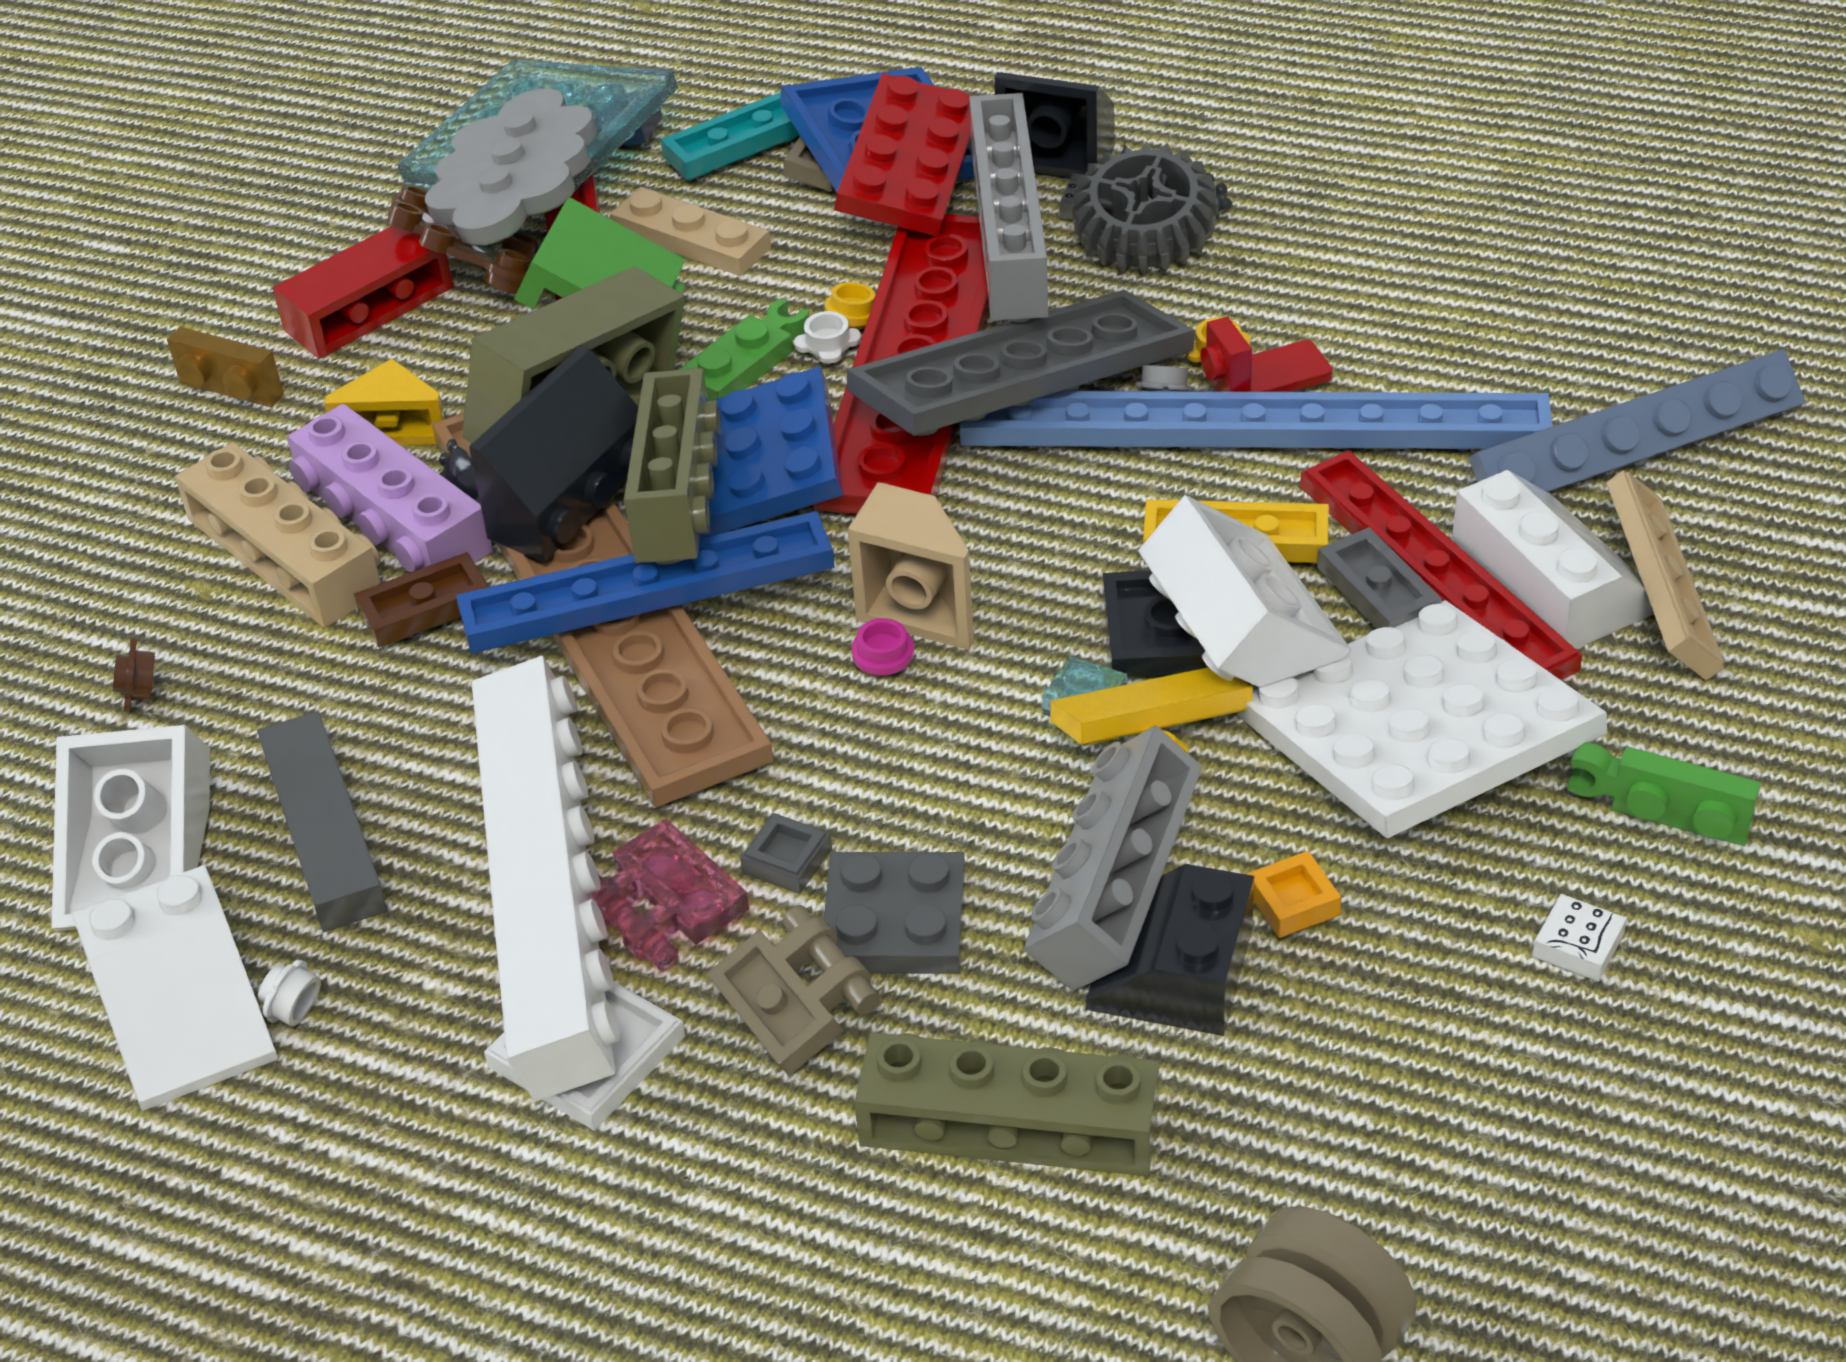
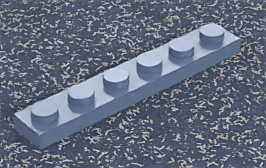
M1784 348L1476 452L1468 458L1477 482L1509 470L1544 491L1551 493L1795 409L1805 404L1806 401Z

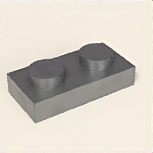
M1370 527L1318 549L1317 568L1377 629L1383 627L1395 628L1419 617V612L1424 607L1432 604H1441L1442 598Z

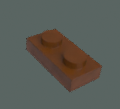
M465 552L354 593L359 614L378 648L461 618L456 595L488 588L489 586L469 553Z

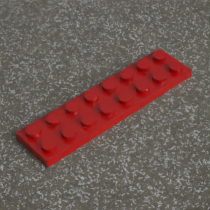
M946 214L939 237L902 227L897 228L852 368L983 330L989 310V299L979 216ZM846 385L833 424L843 495L813 504V510L858 514L878 482L937 496L957 423L941 427L937 432L930 435L913 436L847 391Z

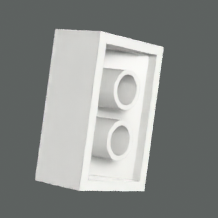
M1509 470L1457 491L1452 541L1575 649L1654 614L1641 577L1552 494Z
M1187 495L1183 496L1138 550L1153 572L1149 577L1152 585L1173 602L1179 611L1175 615L1177 622L1185 631L1199 640L1205 649L1202 655L1204 662L1213 672L1225 680L1231 681L1234 677H1237L1261 688L1343 660L1351 651V648L1267 534Z

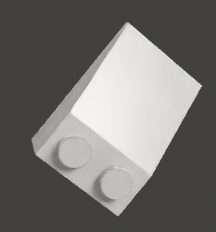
M186 725L57 737L52 891L53 930H77L72 912L198 867L210 806V747Z
M205 865L72 912L90 969L142 1111L278 1060L274 1045Z

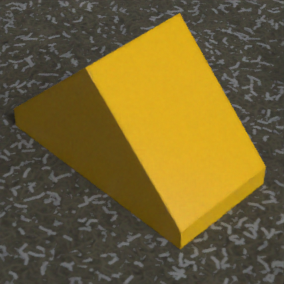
M392 358L326 395L324 401L326 413L344 403L399 445H437L431 423L445 419L440 393Z

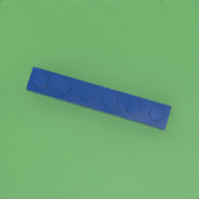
M815 511L700 538L698 558L684 559L674 564H660L657 562L635 563L634 554L458 594L456 598L469 650L472 654L835 568L834 555L818 512Z

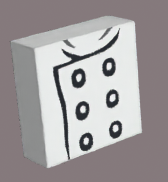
M1560 894L1534 941L1532 957L1599 982L1625 933L1627 918Z

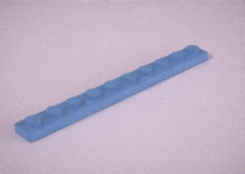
M1056 392L1034 399L1031 404L1025 406H1010L987 413L980 420L961 421L960 442L961 446L985 447L1099 446L1103 448L1216 447L1223 449L1231 447H1273L1278 449L1393 448L1398 450L1408 448H1439L1464 450L1488 449L1553 426L1549 393Z

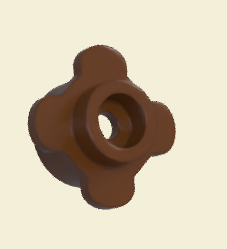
M131 637L129 656L116 655L113 692L125 693L124 712H130L131 700L151 701L155 652L136 650L137 638Z

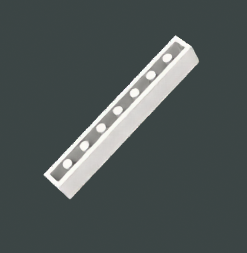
M543 655L472 681L506 1055L509 1063L534 1102L616 1074L612 1044L621 1040L617 1018L605 996L606 991L614 988V982L610 966L604 953L599 949L598 942L607 938V930L600 908L592 896L593 892L601 889L594 861L586 850L587 845L594 843V834L587 813L580 804V800L588 798V789L583 773L574 758L583 752L577 729L571 718H569V714L577 711L576 701L566 677L560 676L555 678Z

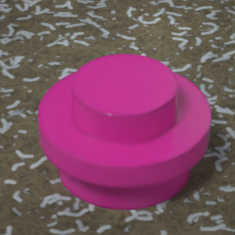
M889 618L873 619L859 628L851 647L852 658L855 665L866 673L872 675L894 674L905 669L913 660L914 642L909 633L906 632L905 627L898 621Z

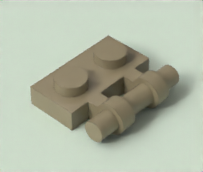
M802 905L794 906L785 913L782 922L790 933L775 946L759 929L706 973L788 1076H791L844 1031L829 1013L840 1002H849L858 1014L866 1015L874 1011L881 1000L878 992L870 984L871 974L856 957H847L836 944L837 935L831 926L823 918L813 917ZM807 962H815L823 971V974L807 986L796 971Z

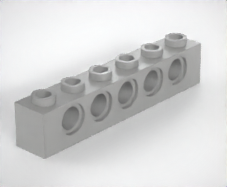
M1023 93L969 96L971 154L991 321L1006 320L1020 323L1032 318L1048 317L1047 253Z

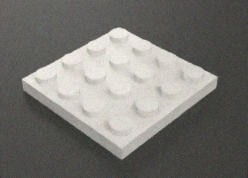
M1446 600L1442 601L1441 604H1432L1424 607L1419 612V617L1395 628H1378L1371 631L1368 635L1349 643L1348 646L1351 648V651L1343 660L1261 688L1256 685L1253 686L1252 701L1246 703L1247 709L1245 711L1237 712L1238 717L1387 839L1578 748L1585 742H1591L1607 734L1606 711Z

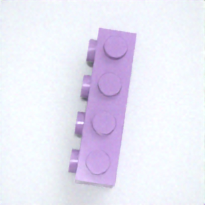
M344 403L324 415L316 417L307 425L287 436L293 458L289 463V469L296 483L304 491L309 492L312 490L325 500L336 516L339 518L347 517L360 527L363 534L372 544H382L391 551L407 571L414 572L465 552L469 553L475 563L493 552L491 540L487 539L481 505Z

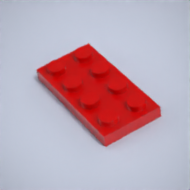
M882 73L837 191L834 210L939 237L971 141L969 96L972 95H968L959 89H944L917 82L907 76H893Z

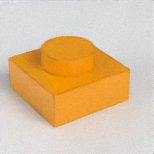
M1309 851L1247 873V875L1254 876V902L1278 938L1340 916L1342 897Z

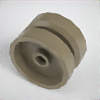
M1295 1206L1279 1209L1259 1231L1247 1248V1259H1242L1229 1272L1211 1297L1210 1320L1220 1342L1237 1362H1381V1359L1396 1348L1415 1320L1417 1299L1408 1276L1389 1252L1360 1228L1329 1212L1304 1206Z

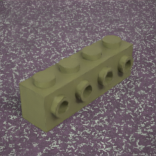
M703 368L644 373L624 496L635 563L657 562L660 564H674L684 559L698 558L700 534L710 533L708 500L714 499L712 468L718 465L716 436H721V415L718 400L708 401Z
M870 1032L854 1101L859 1146L1150 1176L1159 1110V1061L1137 1059L1123 1054L1106 1056L1066 1052L1052 1047L1035 1049L995 1045L981 1040L964 1042L923 1038L910 1033L893 1035Z

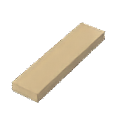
M1622 470L1606 482L1667 650L1707 681L1724 669V660L1662 499L1632 474Z

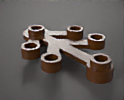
M403 185L401 192L394 193L387 218L389 224L402 230L421 234L419 243L429 250L448 254L486 268L487 271L484 277L486 283L499 290L517 294L537 245L535 239L516 232L509 238L504 239L499 252L491 248L490 245L473 246L461 241L454 226H445L434 222L425 203V196L428 191L412 185Z

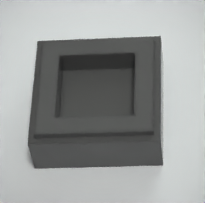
M772 813L741 855L742 873L801 894L832 850L831 833Z

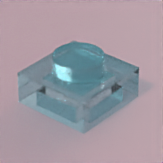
M1069 656L1042 696L1043 715L1050 717V700L1126 685L1127 674Z

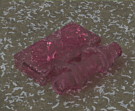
M667 818L614 850L612 854L615 869L619 873L606 881L599 875L601 889L592 893L593 899L600 908L605 925H613L623 935L624 946L636 958L640 960L648 959L659 970L669 968L678 958V949L667 940L669 936L678 930L697 945L750 910L747 891ZM644 896L655 907L641 915L631 903Z

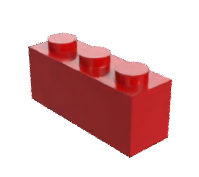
M392 225L273 286L283 330L314 356L321 359L454 288L447 254L438 253L423 247L419 243L421 234L402 230Z

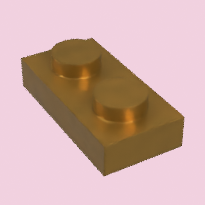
M181 326L167 338L180 383L271 408L284 395L273 351Z

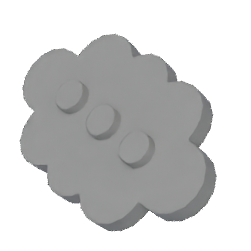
M544 88L527 91L515 96L504 104L498 116L479 119L457 131L452 138L451 146L454 152L444 157L435 166V175L438 183L432 186L425 196V203L431 218L436 223L454 226L462 242L473 246H485L498 243L512 236L520 229L527 216L546 213L560 207L566 202L568 197H571L575 190L573 177L581 173L590 162L587 146L591 144L597 135V126L592 112L587 107L579 105L567 106L564 96L559 90Z

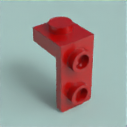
M1228 316L1207 322L1206 347L1201 349L1200 358L1206 378L1216 392H1293L1332 380L1333 368L1311 340L1306 339L1252 354V348Z

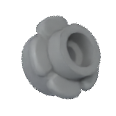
M1142 365L1141 382H1135L1137 388L1146 389V391H1192V386H1187L1188 368Z

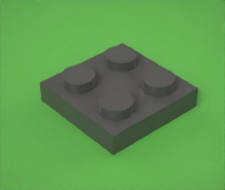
M830 852L824 920L836 932V944L847 957L854 956L859 959L870 973L960 974L966 871L964 852Z

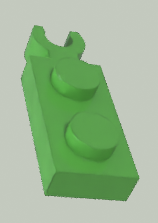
M783 298L776 300L768 307L767 316L761 320L749 314L679 370L703 368L708 401L725 397L737 390H746L793 352L792 341L797 336L805 334L804 323L809 318V310L802 309L796 315L789 317L787 300Z
M1585 742L1576 748L1570 765L1574 767V770L1567 785V790L1582 797H1597L1602 794L1614 797L1612 811L1704 835L1712 839L1746 846L1753 824L1761 782L1626 746L1621 759L1613 757L1602 746L1590 742Z

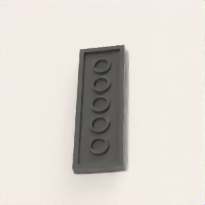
M1121 290L1048 311V317L1032 318L1020 323H1006L847 369V391L902 427L907 433L913 436H925L937 432L941 427L957 422L980 420L987 413L1006 407L1031 404L1034 399L1052 393L1071 392L1088 382L1102 378H1117L1124 375L1125 371L1141 367L1142 365L1166 363L1170 357L1193 351L1195 330L1128 291Z

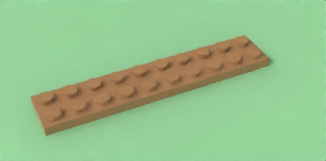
M464 412L431 423L435 441L442 453H449L446 447L447 442L450 439H455L458 446L464 449L471 458L469 446L472 443L462 438ZM612 499L608 505L596 512L576 532L575 536L569 542L563 544L545 563L497 543L518 580L634 554L629 525ZM681 605L552 635L655 808L774 762L772 743Z

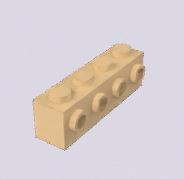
M234 442L212 452L208 457L175 475L188 520L323 628H327L357 609L354 593L381 584L377 566L380 565V557L376 548L366 536L361 534L356 536L341 524L338 517L330 509L319 508L307 499L302 489L292 481L286 483L273 473L263 458L260 456L252 457Z

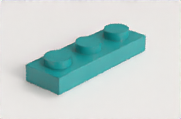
M781 92L662 138L660 141L663 157L686 180H690L695 177L708 175L713 170L737 160L750 158L757 152L782 142L795 140L800 137V134L780 105Z

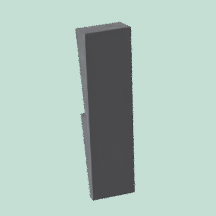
M319 711L257 729L322 933L388 912L380 881Z

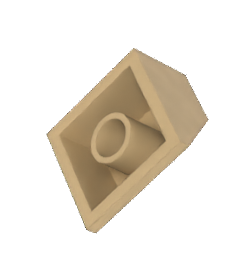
M878 482L847 529L856 621L866 623L878 618L893 619L901 623L910 635L970 650L974 643L968 548L936 496Z

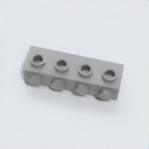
M1156 725L1123 744L1120 742L1110 744L1095 760L1092 766V772L1095 774L1088 794L1078 803L1073 812L1072 819L1076 823L1068 842L1059 850L1053 860L1052 869L1055 873L1047 892L1040 898L1031 913V919L1034 921V924L1023 950L1072 991L1128 965L1203 768L1201 764Z

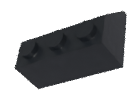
M579 346L469 446L487 539L544 563L563 544L569 542L596 512L608 505L612 497L627 483L639 407L590 349Z

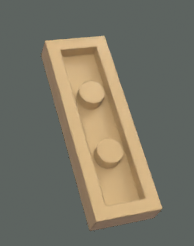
M644 187L638 188L610 213L611 220L673 253L738 276H742L771 249L769 230Z

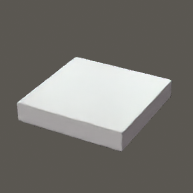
M615 982L614 988L606 991L605 996L615 1013L621 1034V1040L612 1044L616 1074L542 1099L594 1131L685 1037L682 1020ZM503 1033L484 1051L487 1065L490 1069L527 1090L507 1059L505 1034Z

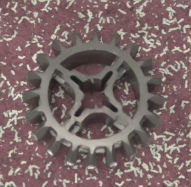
M1145 142L1141 150L1134 151L1124 144L1122 152L1118 156L1104 152L1101 164L1089 163L1085 176L1078 178L1075 194L1073 195L1074 201L1071 202L1074 230L1078 235V240L1083 241L1087 255L1097 254L1102 266L1117 262L1121 273H1124L1131 266L1138 267L1143 276L1149 267L1159 266L1166 273L1171 261L1174 260L1186 265L1190 252L1202 253L1205 240L1212 238L1216 216L1219 212L1216 186L1212 176L1206 174L1203 162H1192L1187 150L1173 155L1168 143L1159 150H1151L1148 143Z

